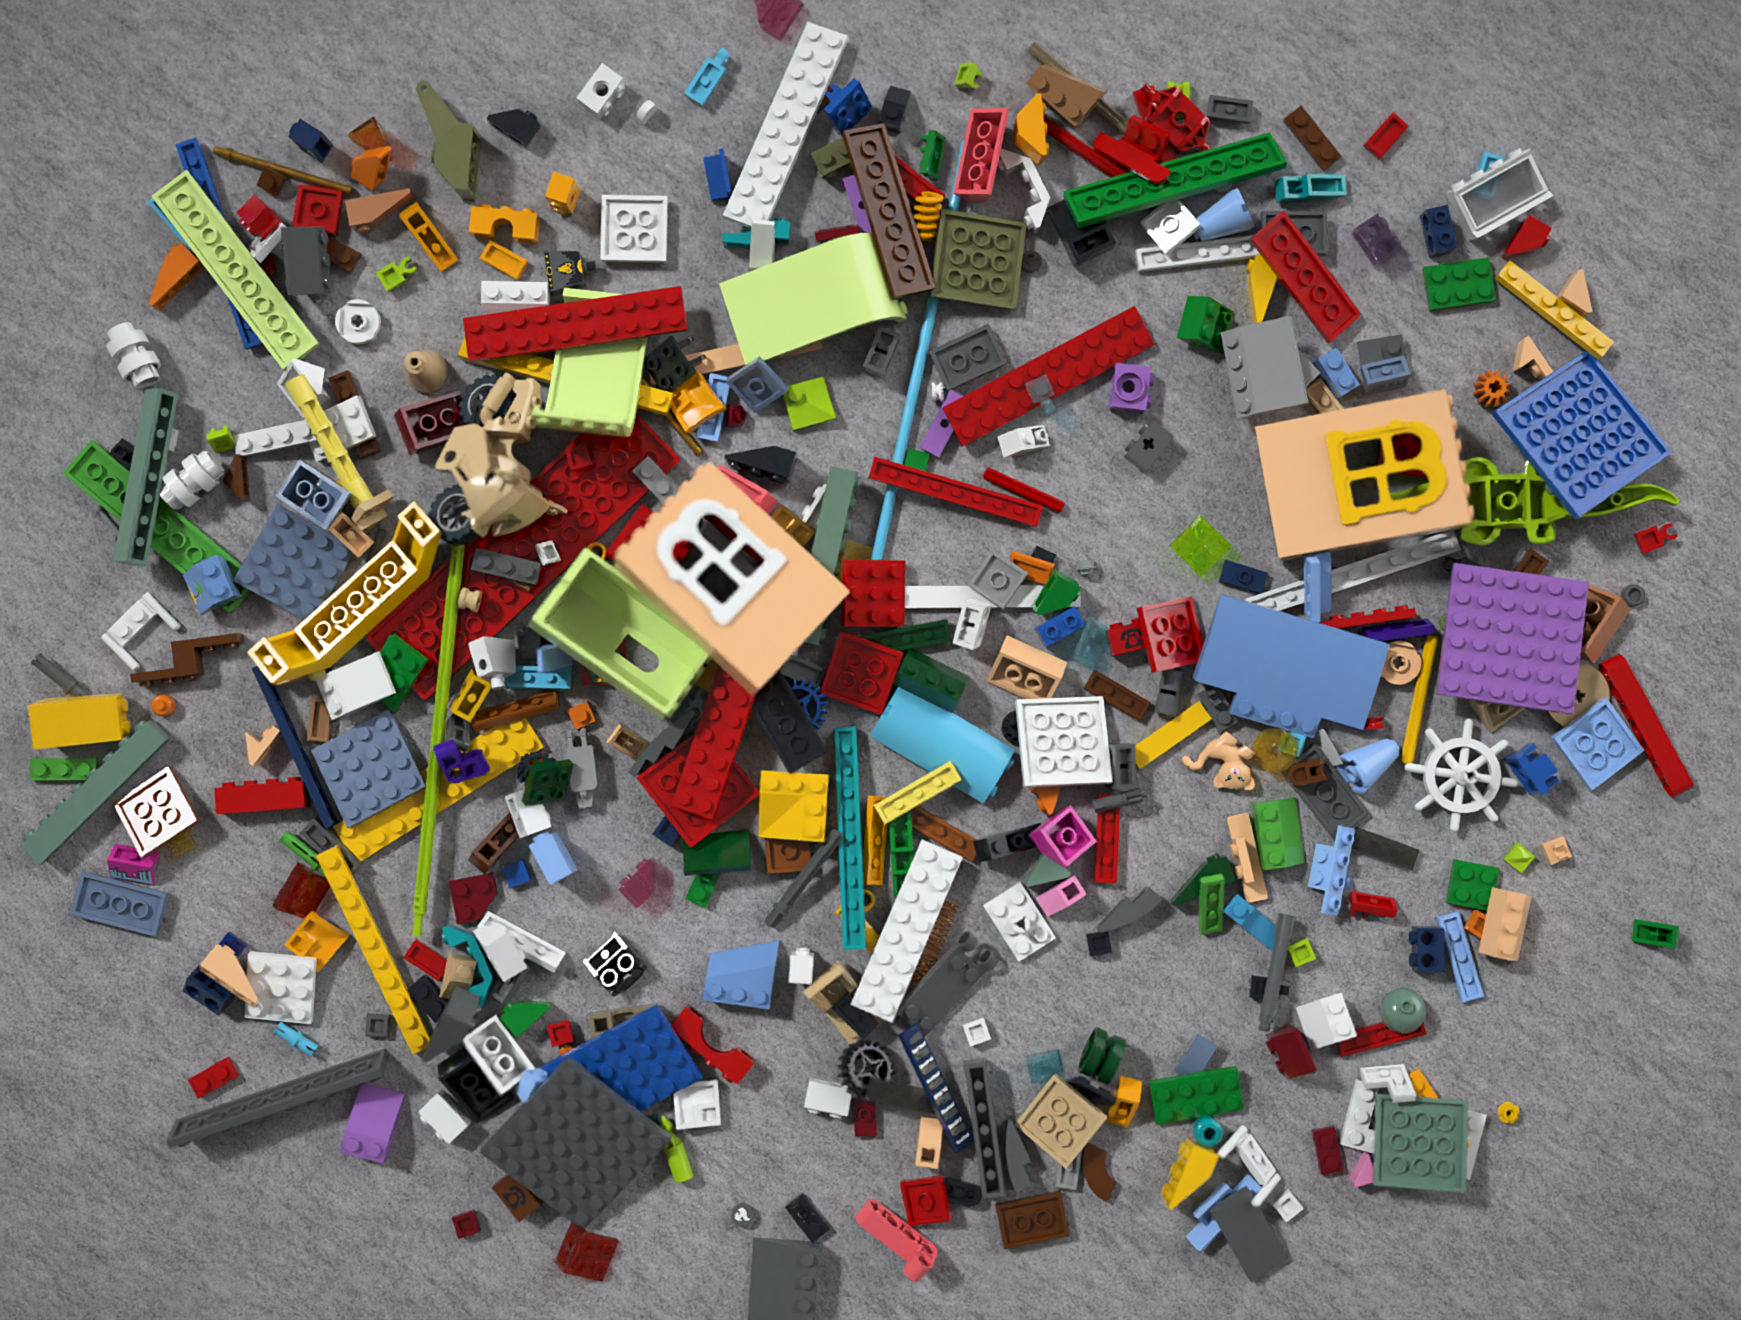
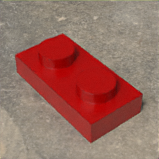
M228 1056L188 1079V1082L197 1098L200 1099L238 1077L239 1073Z

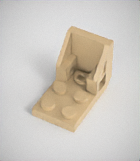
M839 959L815 978L812 984L806 985L803 992L823 1014L826 1013L847 1042L851 1044L853 1042L856 1043L861 1037L832 1009V1006L846 992L854 998L859 982ZM871 1014L879 1022V1024L885 1020L881 1017Z

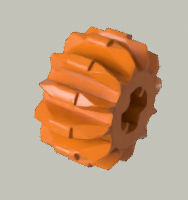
M1488 370L1485 372V375L1480 374L1478 376L1479 381L1473 383V386L1477 388V390L1473 391V395L1479 394L1480 396L1477 402L1480 403L1484 400V407H1489L1492 404L1494 408L1499 406V402L1505 403L1507 401L1505 396H1510L1512 393L1506 389L1512 384L1509 382L1505 383L1508 375L1500 377V371L1498 370L1494 373Z

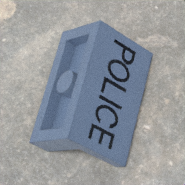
M1404 355L1361 365L1360 371L1365 382L1362 392L1363 396L1406 387L1411 374Z

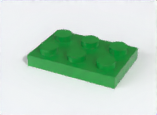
M1489 257L1422 268L1429 311L1496 301Z
M392 634L387 639L380 654L396 693L379 702L395 713L400 709L429 659L396 634Z

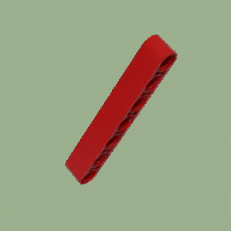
M1617 654L1600 663L1599 670L1606 679L1610 691L1638 742L1645 750L1644 753L1666 793L1671 798H1674L1693 788L1692 779L1626 659L1621 654Z

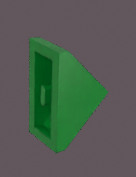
M1634 919L1632 941L1677 949L1679 926Z

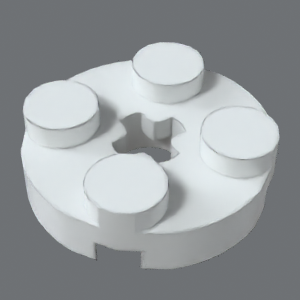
M360 299L346 302L347 304L337 311L335 317L336 329L341 336L353 344H365L375 340L381 327V318L377 309L367 301ZM358 316H361V320H363V324L360 327L353 324V320H357Z

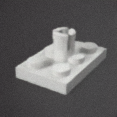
M1021 882L1016 883L983 905L1019 962L1056 939Z

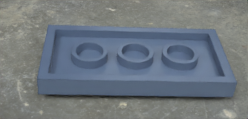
M82 871L70 915L155 937L159 934L169 893Z

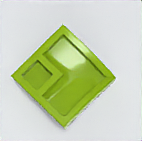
M824 377L789 385L787 392L783 394L792 431L836 419Z

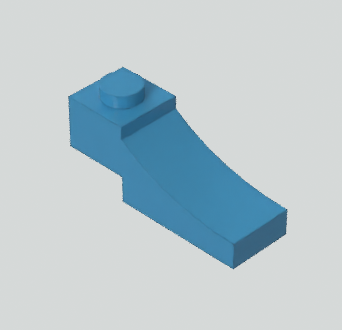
M1233 893L1223 906V912L1273 951L1276 925L1238 894Z

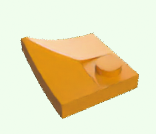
M699 372L695 373L673 392L674 397L670 406L684 431L689 434L707 420L727 409Z
M311 911L284 945L297 956L317 958L316 971L319 973L351 934L332 925Z

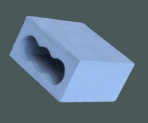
M547 831L533 838L534 843L530 844L529 847L550 885L578 871L558 832L549 834Z

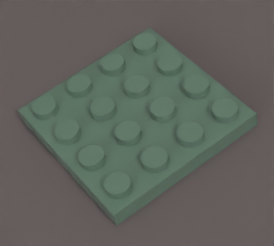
M1376 1093L1372 1185L1466 1193L1468 1101L1416 1096L1415 1101L1393 1103L1390 1094Z

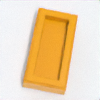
M489 240L479 258L481 261L519 281L529 263L528 260L492 240Z

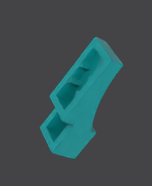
M780 217L770 220L775 222V243L790 244L791 223L787 219ZM751 231L723 233V246L750 249Z

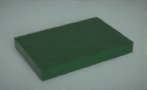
M750 831L709 833L691 848L683 839L684 876L751 871Z

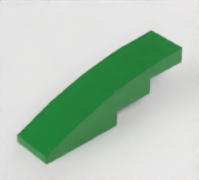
M911 810L889 822L894 897L898 896L914 859Z

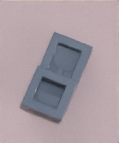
M1197 1034L1187 1052H1184L1174 1071L1180 1075L1202 1072L1218 1046Z

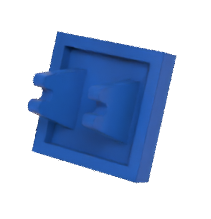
M855 78L844 89L832 85L833 92H825L830 103L824 108V111L835 131L841 137L844 130L853 129L873 107L861 83Z

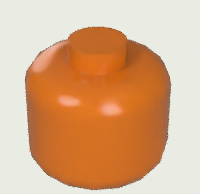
M158 695L151 702L152 711L158 716H170L176 710V701L170 695Z

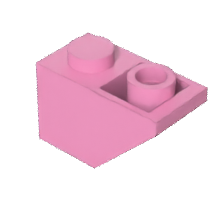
M1071 874L1070 877L1063 879L1037 896L1036 900L1048 917L1070 906L1087 894L1077 878Z

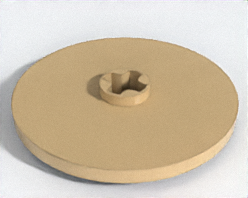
M1579 663L1576 692L1581 693V696L1578 697V700H1575L1574 713L1564 714L1547 711L1550 717L1563 727L1601 698H1607L1608 701L1610 699L1609 686L1601 672L1590 665Z

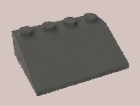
M753 1238L748 1320H815L820 1242Z

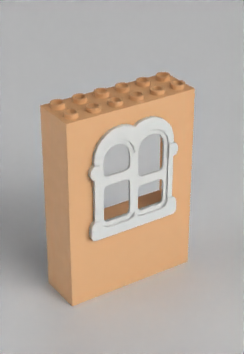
M709 462L706 466L703 464L699 466L693 473L694 476L691 481L686 480L678 488L679 491L675 498L670 496L664 502L660 513L656 511L650 516L645 528L642 529L640 527L632 535L629 545L624 543L617 550V555L614 557L616 561L613 567L753 696L850 591L719 469ZM704 514H716L738 534L737 539L723 553L717 552L698 533L697 522ZM680 540H690L704 552L703 558L688 572L680 568L672 559V547ZM744 544L751 545L765 560L750 578L744 577L730 564V558ZM711 562H715L739 584V590L723 605L719 604L696 582V577Z

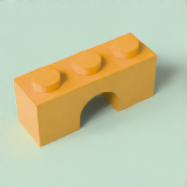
M479 204L478 207L472 206L469 233L472 237L495 239L496 229L502 224H510L513 226L512 237L516 242L538 244L541 219L531 209L513 211V208L507 206L495 209L491 205Z

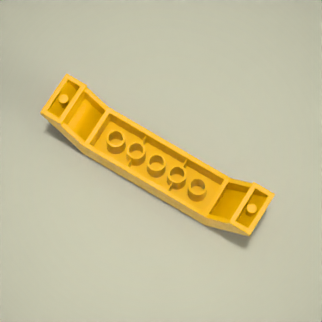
M412 502L398 515L399 522L393 540L294 630L270 638L264 637L248 651V654L272 684L275 685L330 668L429 578L442 532L416 502Z

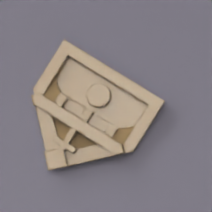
M388 489L359 504L352 516V521L361 531L368 534L375 527L376 523L388 517L383 509L392 500L394 494Z

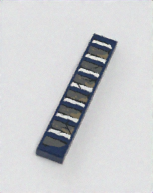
M913 1024L901 1032L898 1037L953 1151L959 1153L971 1144L974 1139L919 1024Z

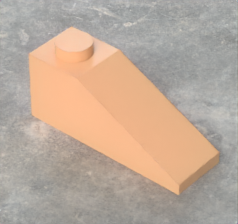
M217 944L200 964V971L255 1009L258 1006V999L234 955L235 952L226 945L222 947Z

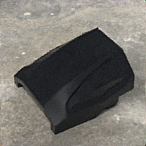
M616 931L593 955L583 960V963L593 976L613 997L631 987L643 975L647 967Z

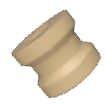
M463 587L459 596L458 608L463 610L468 608L472 612L477 613L481 604L482 591L476 590L472 592L468 588Z

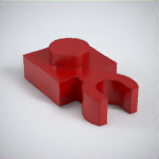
M1673 523L1661 526L1660 530H1658L1656 525L1634 533L1633 535L1640 553L1645 554L1665 546L1663 540L1669 541L1677 538V534L1671 536L1667 534V529L1672 527Z

